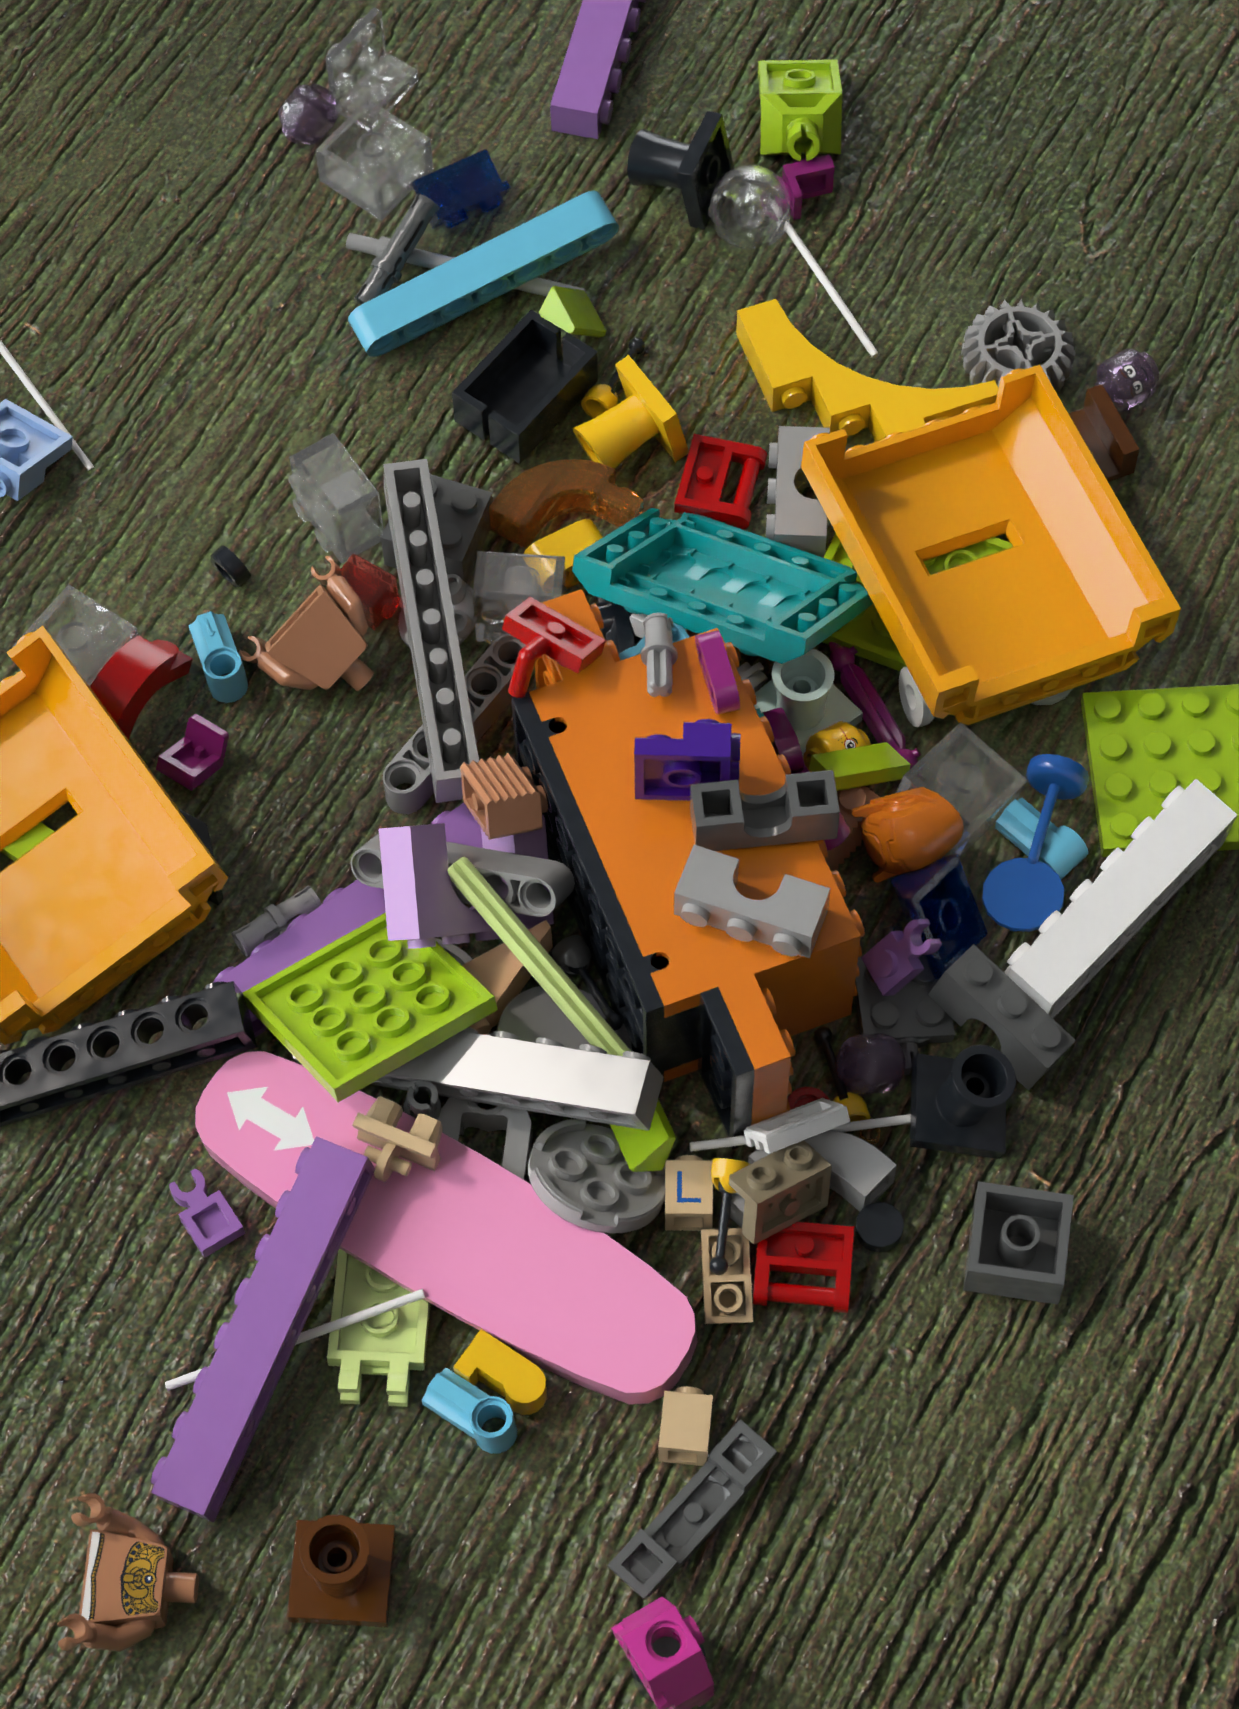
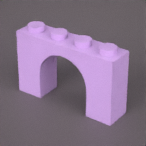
M542 815V829L492 840L488 839V836H486L481 828L483 848L548 859L544 815ZM445 823L379 829L388 941L407 940L408 949L436 946L435 937H442V945L470 942L469 933H475L476 941L500 939L473 906L468 908L460 901L452 887L447 871L448 857ZM543 885V887L550 893L548 888ZM553 911L542 917L514 913L527 929L545 920L549 924H554Z

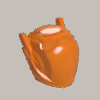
M925 787L870 800V804L851 810V814L854 817H862V838L866 851L871 860L879 867V870L872 875V879L877 883L933 864L956 846L964 830L963 820L955 807L944 797Z

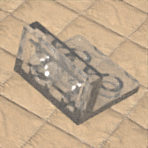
M375 7L364 18H359L349 34L340 43L334 44L326 56L332 110L369 132L418 81L417 69L386 52L382 11Z

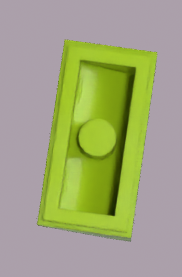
M559 286L551 287L538 312L541 314V317L569 334L592 337L605 336L607 331L584 290Z
M658 1099L649 1131L610 1124L628 1167L633 1172L662 1171L665 1166V1160L668 1159L676 1139Z

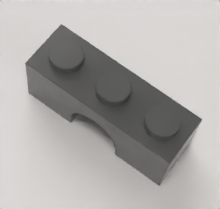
M833 770L788 774L785 777V784L782 788L765 795H747L742 793L739 789L738 780L691 784L690 815L694 844L713 851L836 839L840 810Z
M974 944L944 972L928 993V996L960 1026L970 1018L978 1019L987 1024L999 1038L1001 1044L1000 1052L1011 1062L1016 1079L1028 1091L1058 1062L1076 1041Z

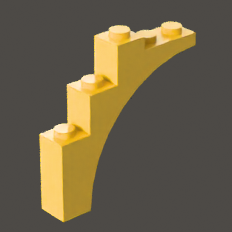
M777 299L737 310L736 335L771 411L775 412L784 408L793 409L811 400L823 427L830 428V433L845 429L847 435L852 436L862 429L869 428L875 442L885 439L892 433H904L923 427L932 420H944L962 414L971 407H983L996 402L999 388L995 380L966 387L928 389L895 385L851 370L835 362L814 347L790 322Z

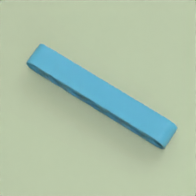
M598 191L583 193L363 303L351 312L348 322L368 356L376 357L383 355L606 243L616 235L619 225Z

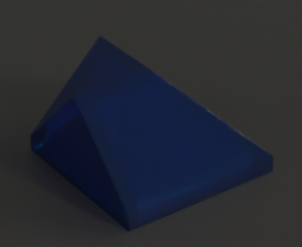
M958 854L948 855L921 869L910 871L891 879L907 922L909 923L916 919H928L930 922L928 927L923 929L921 933L922 942L924 943L928 939H940L942 942L938 951L933 954L924 955L935 979H940L944 972L973 944L976 946L988 934Z

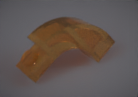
M568 459L551 461L528 469L511 480L502 489L489 507L490 529L492 532L527 549L542 527L557 516L572 512L588 513L617 527H621L644 512V500L639 498L634 491L616 486L615 469L588 460Z

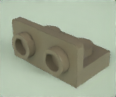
M803 1140L777 1150L732 1173L729 1176V1185L745 1199L742 1234L754 1245L828 1206L832 1165Z

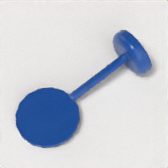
M1037 755L1030 759L1026 770L1028 783L1037 792L1046 796L1028 858H1015L1002 862L990 871L983 884L982 901L987 914L998 925L1012 931L1030 932L1037 930L1054 911L1058 910L1060 912L1063 906L1064 886L1061 879L1048 864L1039 861L1056 799H1075L1082 795L1088 785L1089 775L1088 771L1081 764L1060 755Z

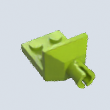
M838 60L758 61L761 104L760 155H791L795 160L801 161V154H805L806 161H809L816 157L817 154H841L842 87Z

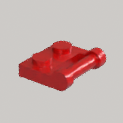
M694 434L675 499L674 512L680 514L684 512L699 514L716 521L725 522L742 530L747 529L752 516L749 510L759 470L765 467L768 457L767 452L763 448L754 445ZM737 462L743 465L734 502L733 504L722 502L731 463Z
M796 1222L758 1242L752 1305L767 1306V1301L834 1307L833 1312L848 1313L854 1226ZM769 1271L835 1276V1288L769 1282Z

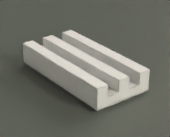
M821 1098L746 1127L743 1131L747 1146H755L758 1150L764 1149L766 1153L770 1154L849 1123L850 1119L847 1106Z

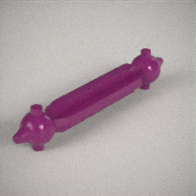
M829 642L831 652L829 660L834 670L841 672L842 685L853 703L863 712L862 718L878 743L887 742L911 764L908 778L916 781L918 779L916 768L918 757L921 756V753L917 748L913 751L906 749V739L864 669L854 664L855 654L858 653V650L854 646L848 648L835 642Z

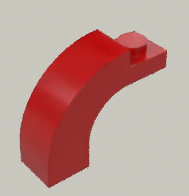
M138 635L122 646L98 673L90 688L129 740L133 726L149 699L163 686L188 674L193 658L180 652L179 648L171 642L159 639L150 642Z

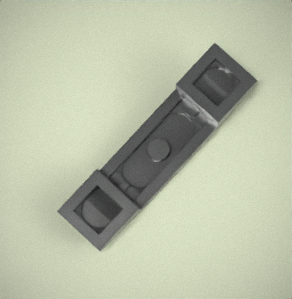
M740 1419L708 1454L709 1460L644 1531L640 1529L608 1564V1568L643 1600H646L719 1527L777 1455V1451Z

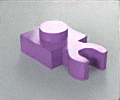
M916 919L909 922L904 932L891 931L861 957L883 996L895 995L924 970L923 965L918 959L919 956L933 954L940 948L942 944L940 939H928L924 943L921 940L923 929L927 928L930 924L928 919Z
M193 1169L190 1172L196 1184L194 1190L182 1192L174 1181L169 1184L174 1201L178 1205L188 1208L178 1214L180 1221L205 1258L245 1234V1231L220 1190L207 1197V1185L204 1176L199 1170Z

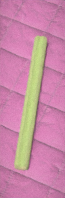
M461 857L454 862L447 870L450 880L591 1045L604 1049L607 1054L623 1056V1052L631 1051L469 859Z

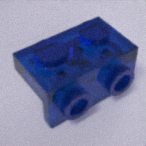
M487 149L418 178L412 183L416 194L428 197L439 206L438 212L435 213L430 221L432 228L445 224L447 229L465 222L468 219L467 213L481 208L482 212L486 213L504 204L503 197L511 189L508 181H501Z

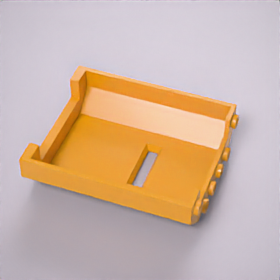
M1040 364L1027 369H1015L1006 376L1001 377L995 403L983 407H971L962 414L944 420L935 419L926 423L923 427L904 433L895 432L883 440L865 446L856 445L845 452L848 437L845 429L832 433H820L810 440L804 441L801 468L933 717L944 719L950 714L956 717L958 723L970 725L1127 670L1139 660L1136 652L1154 638L1155 642L1161 643L1174 632L1181 607ZM1003 534L1007 536L1013 546L931 575L923 562Z
M41 626L35 632L22 636L16 646L6 652L21 671L14 676L6 677L0 682V852L3 851L4 847L19 839L67 802L72 805L77 815L0 872V1042L4 1045L20 1041L22 1037L21 1032L39 1028L42 1034L57 1031L202 923L211 910L207 903L212 891L222 890L228 879L225 872L77 668L44 626Z

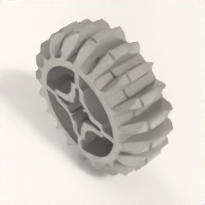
M1021 299L1017 306L1011 307L1004 300L1002 305H1000V310L989 305L985 315L977 314L973 320V325L968 326L965 332V343L962 344L963 368L965 373L970 374L971 385L995 380L999 388L1001 377L1006 376L1009 372L1019 368L1027 369L1040 364L1055 391L1060 392L1064 385V380H1068V377L1071 375L1072 363L1075 359L1072 332L1066 331L1065 320H1055L1053 309L1045 313L1041 312L1038 302L1032 308L1025 307Z

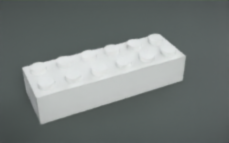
M1197 779L1185 790L1180 785L1177 786L1163 801L1161 806L1164 809L1159 813L1155 821L1150 816L1143 820L1132 833L1131 837L1133 840L1123 852L1119 847L1116 848L1102 863L1100 868L1103 871L1098 875L1094 883L1089 879L1082 882L1069 899L1072 902L1064 913L1061 914L1058 910L1054 911L1038 929L1041 934L1034 941L1033 945L1030 946L1027 942H1024L1008 959L1007 963L1009 966L1004 973L1052 1018L1090 982L1223 845L1237 814Z

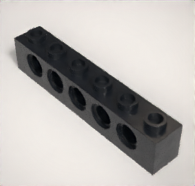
M222 981L213 982L206 985L202 991L186 996H168L160 1000L157 1005L141 1010H123L117 1013L115 1018L96 1024L82 1023L74 1026L70 1032L54 1037L41 1036L30 1040L25 1046L9 1051L0 1050V1127L257 1048L249 1008L241 990L234 981L228 983ZM208 1017L203 1027L193 1030L198 1020ZM164 1031L162 1037L157 1042L149 1044L154 1034ZM119 1045L115 1054L105 1058L107 1051L111 1047ZM75 1058L73 1065L69 1069L61 1071L63 1065L68 1060ZM31 1072L29 1079L23 1084L18 1085L20 1078L24 1074Z

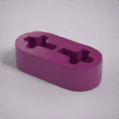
M719 630L695 635L699 663L715 713L719 715L740 710V699L736 681Z
M780 707L763 712L773 731L774 742L772 744L776 754H783L786 757L791 772L803 769L804 760L801 747L783 708Z

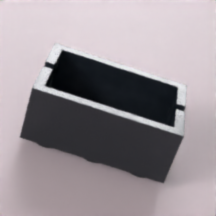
M530 310L452 392L454 421L482 440H485L490 435V445L521 464L598 381L597 351L568 332L562 338L561 344V328L544 319L535 311ZM562 344H563V362L560 361V359L562 358Z

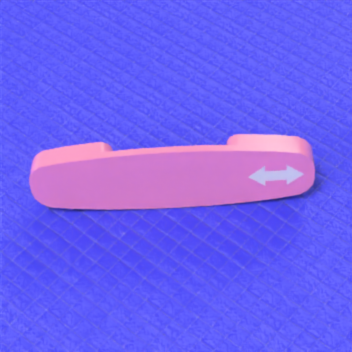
M265 1051L245 1052L229 1059L208 1083L196 1106L195 1126L209 1155L245 1187L276 1209L281 1195L286 1190L291 1191L298 1174H296L295 1168L301 1152L305 1147L311 1148L316 1136L364 1155L367 1146L377 1148L358 1140V1129L352 1126L358 1112L367 1115L377 1099L362 1091H357L344 1100L337 1102L303 1065ZM403 1112L396 1128L409 1133L416 1118ZM442 1133L437 1147L441 1160L435 1171L411 1162L412 1167L407 1176L393 1171L388 1180L383 1182L374 1178L373 1174L340 1246V1249L410 1292L423 1289L426 1297L424 1300L478 1330H484L496 1339L513 1347L517 1353L535 1365L584 1388L624 1403L648 1404L664 1396V1390L670 1391L683 1375L691 1362L697 1345L695 1314L687 1297L651 1266L605 1233L579 1227L555 1214L540 1200L530 1183Z

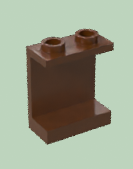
M1103 384L1087 389L1083 409L1069 413L1072 421L1108 482L1134 473L1139 447Z

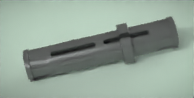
M416 194L413 203L395 230L386 248L379 258H374L370 265L372 270L358 294L354 297L358 304L362 305L389 291L393 283L399 282L402 277L400 271L418 244L431 219L439 210V206L434 201L424 195Z

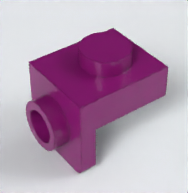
M821 156L806 161L805 158L799 162L783 165L782 182L777 183V194L781 207H788L792 220L801 219L802 199L833 193L834 164L831 156Z
M198 714L192 715L188 719L185 737L158 756L156 770L192 791L223 767L229 739L228 732Z

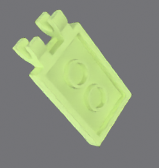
M339 1248L331 1322L412 1293ZM421 1299L330 1332L327 1361L328 1366H341L338 1381V1392H341V1404L360 1405L362 1374L388 1375L386 1388L387 1395H389L388 1405L408 1407L410 1370L425 1369L430 1313L429 1302Z

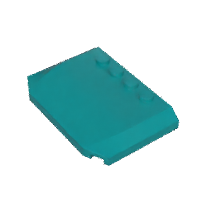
M650 508L574 555L572 572L589 594L624 606L626 611L633 614L650 615L658 612L667 614V619L671 617L675 624L698 634L718 628L724 642H731L741 653L748 656H761L780 664L805 655L873 605L866 589L856 582L857 572L850 567L693 513L684 512L680 519L672 520L660 518V509Z

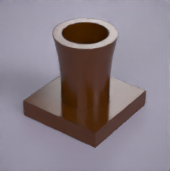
M338 1514L327 1515L316 1521L297 1520L287 1610L288 1622L387 1628L396 1537L395 1525L358 1523L348 1516ZM345 1561L344 1565L333 1567L334 1564Z

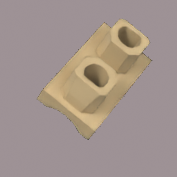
M379 1096L369 1109L367 1115L358 1112L352 1124L353 1128L358 1129V1140L377 1147L367 1146L364 1152V1156L368 1157L371 1162L376 1163L374 1178L385 1182L393 1171L407 1176L412 1167L411 1162L435 1171L441 1160L437 1148L443 1131L441 1122L428 1115L418 1114L409 1133L400 1130L396 1126L403 1113L402 1107L396 1102Z

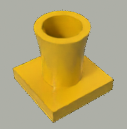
M627 355L615 364L626 399L601 415L573 428L575 436L588 457L606 477L624 459L654 436L675 462L689 453L677 413L634 360Z

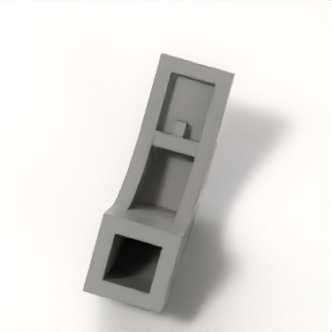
M828 1130L804 1140L832 1165L829 1188L840 1194L859 1212L865 1206L874 1203L894 1182L897 1165L880 1150L863 1139L844 1132ZM756 1149L749 1156L748 1163L752 1164L769 1155V1153H766L764 1149ZM738 1193L732 1195L730 1219L742 1228L745 1199Z

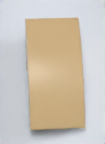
M728 1228L725 1251L728 1270L723 1275H715L711 1272L709 1264L716 1254L718 1229H701L705 1324L753 1323L749 1240L742 1234V1228Z

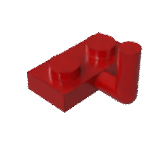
M527 598L505 616L502 627L503 631L526 645L518 653L508 688L509 694L516 698L526 696L535 662L544 654L557 661L559 665L579 674L602 655L606 640L534 598Z

